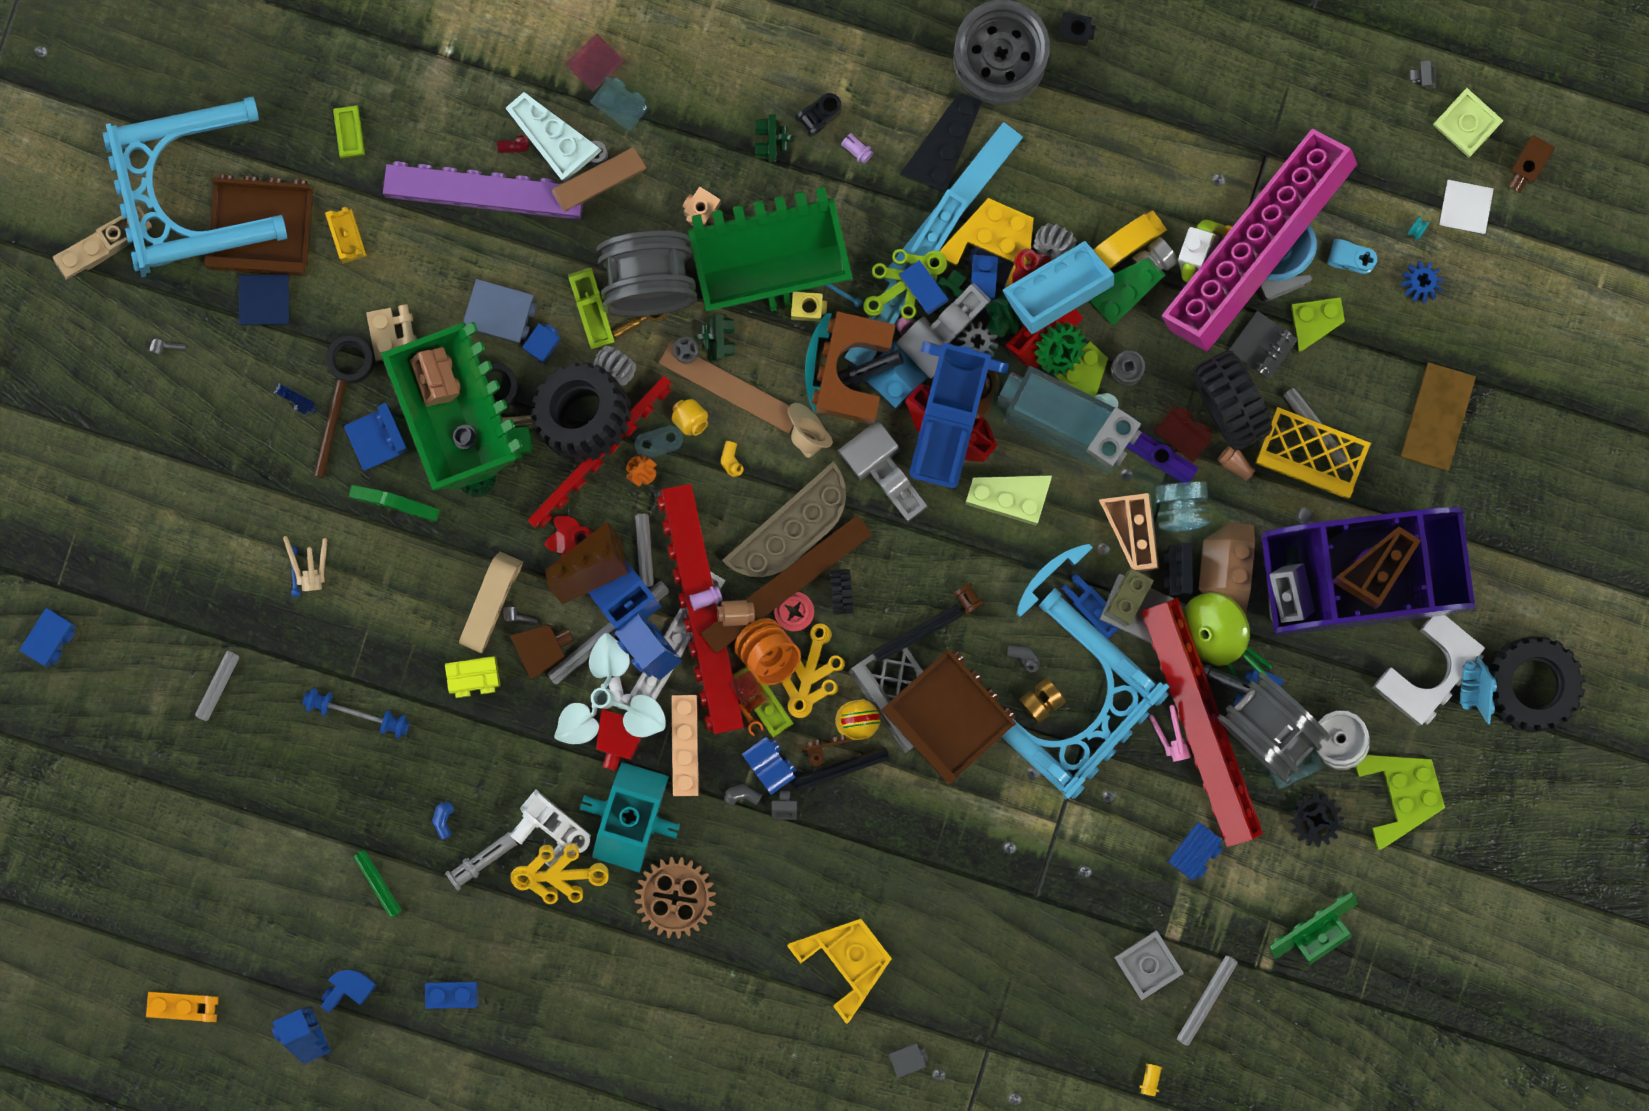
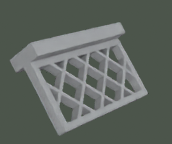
M907 647L901 650V662L890 659L881 661L883 662L881 675L871 674L866 666L873 660L877 661L873 654L848 671L868 701L877 707L881 720L904 753L914 748L913 745L886 717L881 709L890 702L889 699H893L899 694L901 684L909 685L912 682L902 680L904 666L913 668L917 673L916 678L923 672ZM887 663L900 665L898 679L885 676ZM884 680L897 683L895 696L885 694L882 689Z

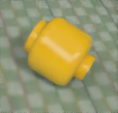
M680 400L674 405L671 419L673 424L683 434L696 436L706 429L708 413L696 400Z

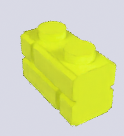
M495 656L445 664L449 694H455L456 698L471 696L470 691L480 690V694L494 693L495 688L500 687L498 665Z

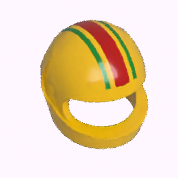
M865 699L850 701L842 705L838 710L835 718L836 727L841 735H846L847 739H868L879 729V710L874 704Z

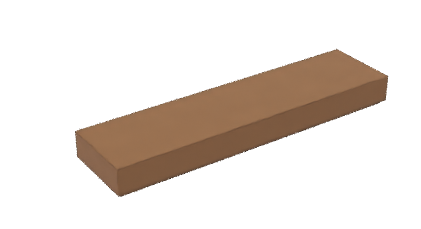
M633 147L553 188L551 192L563 211L566 212L643 172L646 166Z

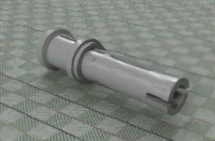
M509 832L472 859L465 858L463 864L453 871L445 873L457 891L471 878L476 879L479 877V871L518 845L509 835Z

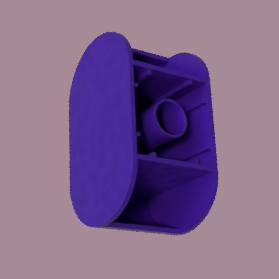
M1433 508L1290 526L1262 533L1261 538L1274 635L1383 624L1476 610L1463 508ZM1398 527L1421 540L1385 599L1376 609L1332 582L1339 574ZM1304 563L1315 612L1304 620L1281 623L1269 574L1281 566Z

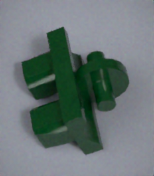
M769 114V118L755 120V135H769V143H755V158L769 159V163H776V143H780V151L785 152L787 151V143L794 142V136L787 134V126H780V134L776 135V114Z
M953 270L947 280L942 277L938 282V286L948 298V302L939 307V310H945L963 292L961 288L965 284L966 277L956 270Z
M998 293L996 298L991 299L985 306L990 319L987 326L988 330L992 335H997L1000 338L1005 335L1014 337L1020 330L1018 326L1020 318L1013 311L1004 293Z
M714 314V316L708 317V325H701L702 334L695 335V341L702 342V350H709V361L717 362L726 357L734 356L736 354L734 342H724V334L734 333V319L723 318V314Z

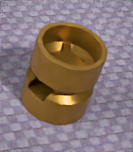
M1047 678L1035 686V692L1029 691L1019 699L1022 706L1038 724L1050 716V710L1056 711L1066 703L1060 692ZM1044 696L1048 699L1045 704L1040 699Z

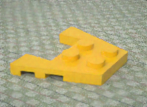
M988 198L939 252L946 257L948 263L957 266L966 244L969 243L1014 263L1015 255L1019 250L1031 249L1034 218ZM1024 257V265H1026L1027 259ZM1015 263L1004 286L1005 288L1013 284L1012 275L1016 269Z
M862 919L787 945L800 964L822 948L851 985L853 990L833 1005L846 1024L850 1022L892 959Z

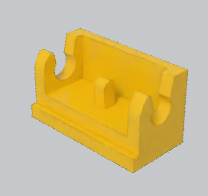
M343 207L338 212L332 210L325 212L339 259L342 263L366 257L367 255L352 209L349 210L348 207Z

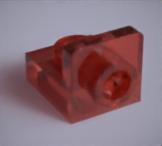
M750 671L730 683L731 688L748 713L769 700Z

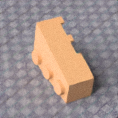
M1145 493L1099 499L1131 569L1138 572L1160 569L1151 495Z

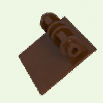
M846 735L832 737L831 743L822 744L821 740L806 742L807 747L802 748V751H808L811 765L818 767L824 762L823 748L852 743V739L846 740Z

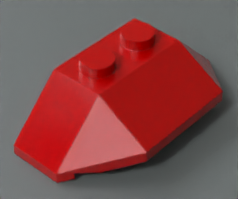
M919 384L905 400L914 426L919 432L931 387H926L924 384ZM983 417L974 421L964 461L985 462L998 446L987 420Z

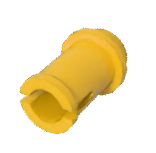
M1146 1063L1143 1084L1139 1086V1088H1142V1094L1155 1097L1156 1092H1159L1157 1086L1162 1067Z

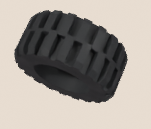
M1225 350L1195 366L1193 377L1200 396L1217 429L1233 450H1241L1271 433L1273 429L1272 422L1264 401L1250 374L1233 351Z
M577 362L570 363L568 368L564 366L557 368V373L554 375L550 373L545 378L547 381L544 385L540 384L538 386V396L533 397L532 405L535 408L531 410V418L534 420L533 426L535 431L558 456L562 455L566 460L573 461L575 458L578 462H586L589 457L593 461L599 459V455L602 453L607 455L612 451L610 448L614 444L619 445L622 441L620 436L622 433L626 434L629 428L626 422L631 420V412L628 410L631 405L630 400L626 396L627 393L611 373L599 365L593 366L592 363L583 362L580 366ZM586 395L599 396L598 411L588 424L576 429H566L563 427L564 414L573 401Z
M1544 636L1525 637L1503 646L1502 650L1492 657V663L1488 665L1489 672L1492 677H1495L1497 684L1496 692H1493L1492 698L1495 707L1494 714H1498L1501 717L1500 721L1504 724H1509L1513 729L1526 732L1555 729L1561 726L1563 722L1573 717L1572 713L1579 709L1581 705L1579 700L1581 697H1584L1585 689H1582V682H1585V676L1580 673L1579 668L1582 666L1579 661H1575L1573 658L1574 653L1570 649H1565L1563 643L1557 640L1552 641L1549 637ZM1528 661H1539L1546 664L1552 670L1556 679L1554 698L1547 705L1540 708H1531L1523 705L1516 698L1512 688V678L1515 670L1521 664Z

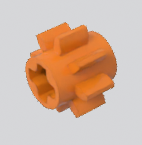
M644 454L641 458L635 456L627 463L626 470L629 473L626 478L638 487L641 484L648 485L656 477L654 467L657 464Z

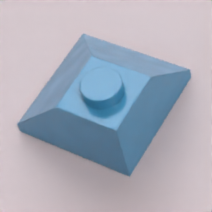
M895 341L891 344L889 353L899 349L903 356L904 364L863 379L894 411L905 402L919 384H923L929 378ZM883 352L879 357H881V356H883V355H886V354H889V353H884V352Z

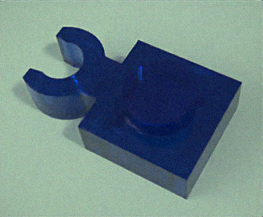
M278 384L274 391L277 395L294 404L292 408L306 415L307 411L314 414L318 408V405L281 384Z

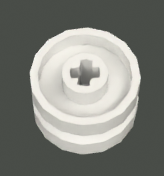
M1334 711L1326 714L1318 721L1331 736L1328 742L1322 740L1320 742L1322 748L1319 751L1316 750L1318 757L1327 766L1337 770H1348L1358 766L1365 759L1369 751L1370 738L1365 723L1357 715L1349 711ZM1340 736H1344L1346 740L1344 743L1337 742Z

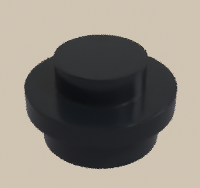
M470 425L459 426L453 433V441L460 449L468 450L477 442V431Z

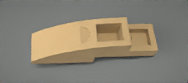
M137 206V215L139 222H141L142 217L145 214L143 213L141 208ZM122 215L96 229V233L53 256V261L64 278L67 280L85 269L88 271L131 244L132 242L128 243L125 228L130 227L128 218L123 219ZM149 221L146 223L147 231L152 228Z

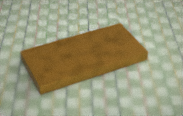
M1427 363L1400 458L1446 472L1449 471L1476 376L1433 363Z

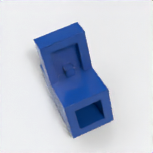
M973 255L971 284L975 283L990 299H995L998 257ZM985 307L979 312L981 314H988Z
M349 969L340 971L328 979L336 987L334 989L330 987L321 998L324 1003L320 1007L328 1013L332 1012L345 994L361 1005L378 983L359 970Z

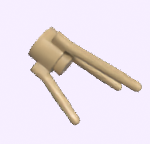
M284 536L283 540L296 575L297 585L302 586V591L322 589L321 583L325 582L324 568L327 539L324 538L322 540L319 572L318 569L314 570L312 548L308 547V570L303 571L302 576L287 536Z

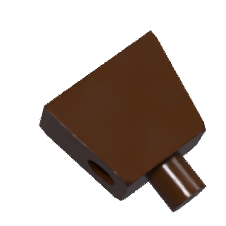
M1535 135L1529 137L1509 170L1513 177L1507 187L1520 194L1526 183H1534L1555 147ZM1525 162L1531 166L1529 172L1523 169Z
M551 625L510 636L531 680L538 678L566 658L561 647L574 642L568 628L555 634Z

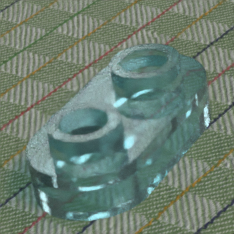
M666 426L639 435L635 441V450L639 456L644 454L648 458H653L678 450L683 444L684 437L677 427ZM668 434L676 436L673 442L666 440ZM650 441L652 443L651 448L644 449L642 447L643 442Z

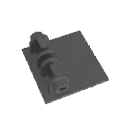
M1257 311L1229 351H1233L1240 360L1269 380L1298 339L1288 330L1281 328Z

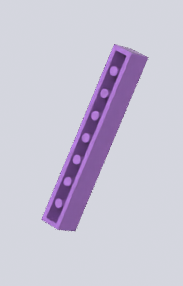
M398 161L393 162V165L386 164L383 194L386 198L581 220L583 203L566 212L563 211L551 192L553 188L561 184H555L553 179L541 178L540 182L530 181V177L521 175L516 176V179L506 178V175L502 173H491V176L481 175L482 172L477 170H467V173H459L457 169L451 167L433 170L432 166L418 164V168L408 167V163Z

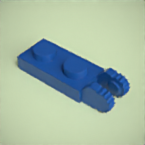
M1074 574L1071 577L1073 583L1084 593L1078 598L1067 585H1063L1060 590L1073 602L1072 605L1081 615L1109 639L1119 628L1099 620L1106 605L1105 600L1092 587H1089L1082 578Z

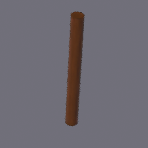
M337 380L314 473L315 477L324 478L347 383L345 381Z

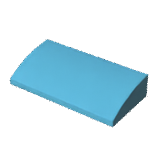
M1084 241L1003 289V293L1031 334H1034L1114 286V274Z

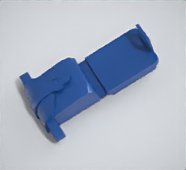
M923 341L921 352L938 356L939 359L910 468V476L914 479L955 488L961 475L987 371L989 369L1007 373L1009 363L991 358L992 355L975 351L970 347H959L944 342L942 345Z

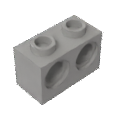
M1115 407L1086 452L1109 468H1112L1114 464L1119 466L1127 455L1123 451L1127 444L1131 443L1134 445L1142 433L1138 430L1141 423ZM1120 422L1126 423L1129 426V433L1127 435L1119 434L1116 431V424ZM1105 443L1112 444L1115 447V454L1112 456L1104 455L1102 445Z

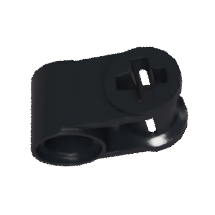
M826 93L813 104L799 112L795 119L804 125L808 131V136L811 138L841 114V100L836 94ZM827 101H835L837 108L834 111L829 112L824 109V104Z

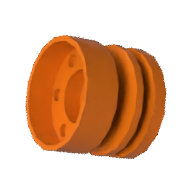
M770 618L751 622L738 635L734 645L737 656L759 683L764 685H776L785 681L797 669L801 659V653L796 644L787 636L780 625Z

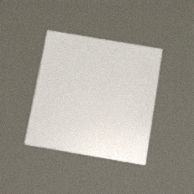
M1447 180L1439 225L1485 234L1494 189Z

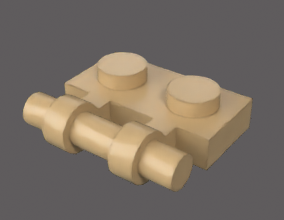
M407 304L398 306L400 315L393 317L391 308L366 312L376 362L383 361L382 352L417 340L416 335L413 334L411 324L413 316L409 313ZM402 325L403 338L397 339L395 326Z

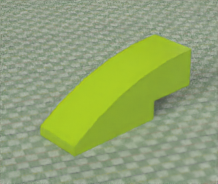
M592 267L568 274L590 348L594 349L614 343L607 315L603 311V302Z

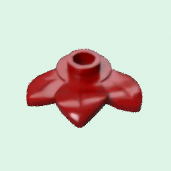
M1031 249L1019 250L1014 259L1016 269L1012 275V283L1049 263L1051 259L1045 254H1036ZM1024 257L1027 259L1026 265H1024Z
M558 516L554 518V524L558 532L552 534L544 545L552 552L562 553V557L579 544L577 541L579 535H585L587 538L592 534V531L587 527L579 526L578 522L572 517Z

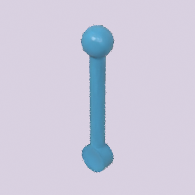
M832 284L823 285L853 302L855 307L862 306L863 301L861 298H854Z

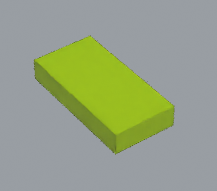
M358 105L333 109L340 158L365 155Z

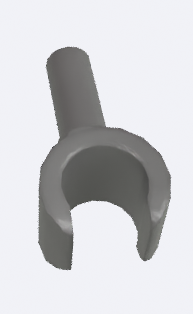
M154 339L149 350L162 355L164 348L185 350L186 344Z
M1300 508L1296 514V520L1301 524H1310L1312 522L1309 520L1313 513L1307 508Z
M505 607L503 609V618L506 621H522L534 625L537 624L538 619L517 615V607Z

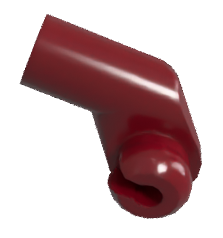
M520 134L516 137V140H499L497 142L498 153L526 152L530 147L528 136Z

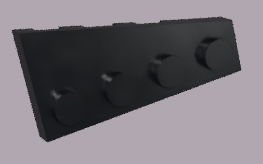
M959 92L902 170L900 176L946 193L982 101Z

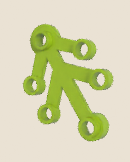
M897 249L892 256L893 262L897 265H903L904 263L914 264L920 260L935 282L937 281V275L942 274L947 266L946 257L939 251H930L925 256L908 254L903 249ZM902 253L905 258L903 261H897L895 255ZM932 259H937L939 261V265L937 267H932L930 265V261ZM881 263L873 266L872 274L876 279L889 278L901 281L880 296H870L865 300L864 311L868 316H879L883 311V305L906 289L905 305L901 308V315L907 320L915 316L916 309L914 305L916 298L900 278L899 274L903 270L886 268ZM878 267L884 269V274L881 276L875 274V269ZM870 302H877L878 308L871 310L869 308ZM905 308H912L913 314L906 316L903 312Z

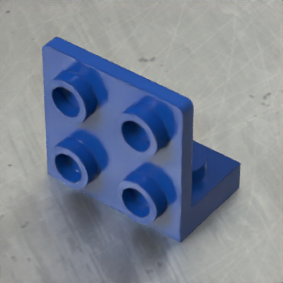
M387 403L378 406V411L344 426L364 471L409 452L391 408Z

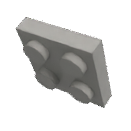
M1154 931L1114 957L1140 1000L1145 999L1184 974L1157 931Z

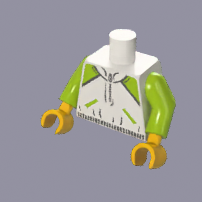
M1203 220L1196 228L1190 227L1188 229L1178 259L1182 278L1185 282L1188 283L1216 249L1221 238L1220 236L1224 239L1233 226H1225L1211 220Z

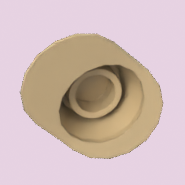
M793 403L789 406L788 414L794 425L791 440L806 457L810 458L822 447L827 448L832 445L831 436L810 408L800 403Z

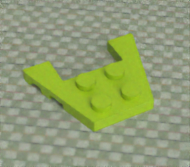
M1366 755L1365 759L1355 767L1358 777L1381 771L1384 772L1397 820L1393 823L1372 828L1377 850L1385 848L1445 808L1432 759Z

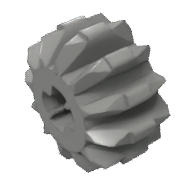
M1047 223L1037 231L1033 247L1037 250V254H1045L1052 261L1076 247L1077 239L1073 237L1072 232L1066 230V227L1062 228L1057 223L1055 225Z
M970 322L968 324L970 332L963 329L960 333L964 337H957L956 342L964 344L959 347H970L975 351L990 354L992 358L994 352L991 349H997L998 344L990 341L995 340L997 335H988V327L982 330V322H978L977 329ZM975 337H978L980 342L984 343V346L980 345L979 348H974V343H971L970 340L974 341Z
M604 346L594 360V366L599 365L607 372H610L620 385H626L636 371V364L632 359L614 347Z

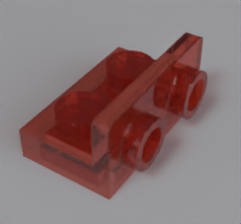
M1174 407L1154 433L1193 463L1213 439L1210 435L1211 430L1202 423L1197 425L1192 421V415L1184 408L1180 407L1178 409Z

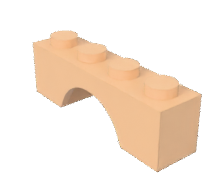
M672 695L674 797L699 796L697 695Z

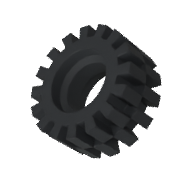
M850 569L830 570L833 615L854 613Z

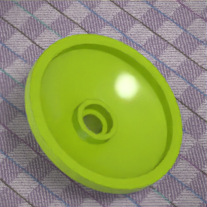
M1216 592L1200 594L1188 602L1183 613L1200 660L1206 664L1224 666L1239 659L1245 652L1250 638L1249 623L1242 608L1230 597Z

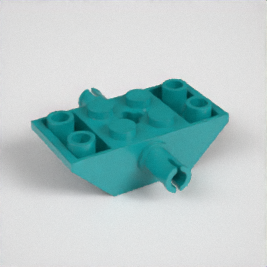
M621 762L609 799L606 802L584 795L582 801L590 803L592 806L581 804L580 810L599 815L602 819L592 858L640 873L652 834L658 833L676 840L678 833L670 831L668 828L679 831L680 824L660 819L658 815L669 776ZM630 810H633L634 816H637V819L627 824V819L623 818L624 813H629Z

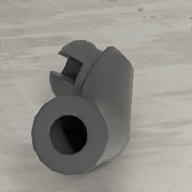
M1008 645L1007 657L1019 658L1026 671L1030 673L1038 670L1040 662L1031 648Z
M740 784L726 790L724 801L729 805H735L737 801L746 799L757 805L762 794L745 784Z

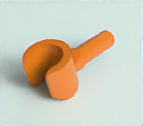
M743 702L739 704L740 710L748 722L749 733L755 736L751 731L753 724H759L763 731L761 722L751 716Z

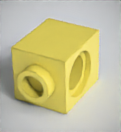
M793 292L791 320L820 322L821 315H826L827 301L822 300L823 294ZM807 301H812L816 304L817 308L814 312L807 313L802 308L803 304Z

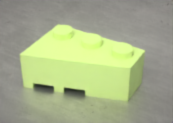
M1052 476L973 478L965 505L1036 526Z

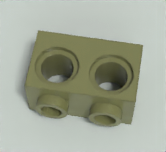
M1134 569L1126 571L1103 615L1124 627L1130 625L1154 580Z

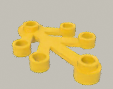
M821 623L814 625L810 631L813 642L806 667L800 659L799 665L795 670L801 681L799 692L790 679L791 676L781 682L790 697L788 710L796 718L807 717L811 713L814 703L828 695L837 693V683L832 680H826L823 682L822 688L809 694L812 684L834 671H841L845 666L843 658L832 656L826 665L816 670L822 645L828 643L832 637L831 629ZM823 629V636L817 638L816 631ZM836 659L840 660L838 668L833 667V661ZM829 683L834 685V689L831 692L826 690V686ZM798 701H802L804 704L801 710L796 708Z
M573 843L565 846L564 854L546 871H538L545 862H550L554 858L553 847L543 845L539 849V855L528 866L516 867L511 872V882L519 890L530 888L541 896L547 904L557 902V889L568 896L571 902L578 903L583 899V889L577 885L571 886L564 880L589 879L591 884L602 886L608 881L609 871L602 863H596L587 869L563 870L571 861L579 857V847ZM573 850L575 853L570 854L568 851ZM549 852L550 855H544L542 853ZM547 881L554 887L545 888L539 882ZM576 892L579 893V895L574 896L572 895V893ZM547 894H553L554 896L548 897Z

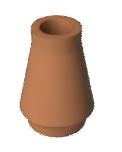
M1230 446L1218 458L1221 467L1236 474L1245 481L1255 472V469L1251 467L1239 450H1233Z

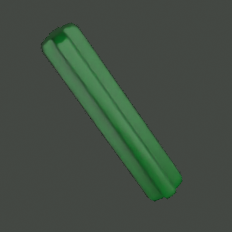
M365 850L359 851L354 855V859L388 916L393 918L399 915L402 910Z

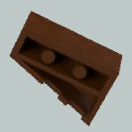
M608 521L545 570L548 587L562 605L628 573L622 539Z
M1398 527L1339 574L1332 582L1376 609L1385 599L1421 540Z

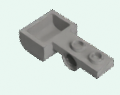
M972 283L941 313L933 324L925 317H922L896 344L932 379L934 378L939 357L921 352L923 341L942 345L943 342L951 344V341L978 315L991 299L975 283Z
M878 420L838 449L839 454L860 481L869 474L873 476L907 522L927 508V505L912 487L907 477L892 461L891 458L900 452V448Z

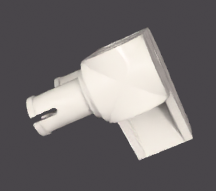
M535 790L520 807L524 818L509 834L521 845L535 827H540L553 837L558 845L554 849L553 860L545 862L549 867L564 854V848L567 844H576L579 847V853H581L589 846L591 837L585 829L538 790ZM570 850L568 853L574 854L575 851Z

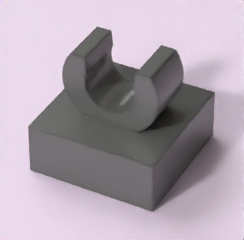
M1431 60L1421 61V70H1410V81L1422 83L1426 90L1436 89L1435 64Z
M780 791V801H772V819L797 820V801H790V791Z

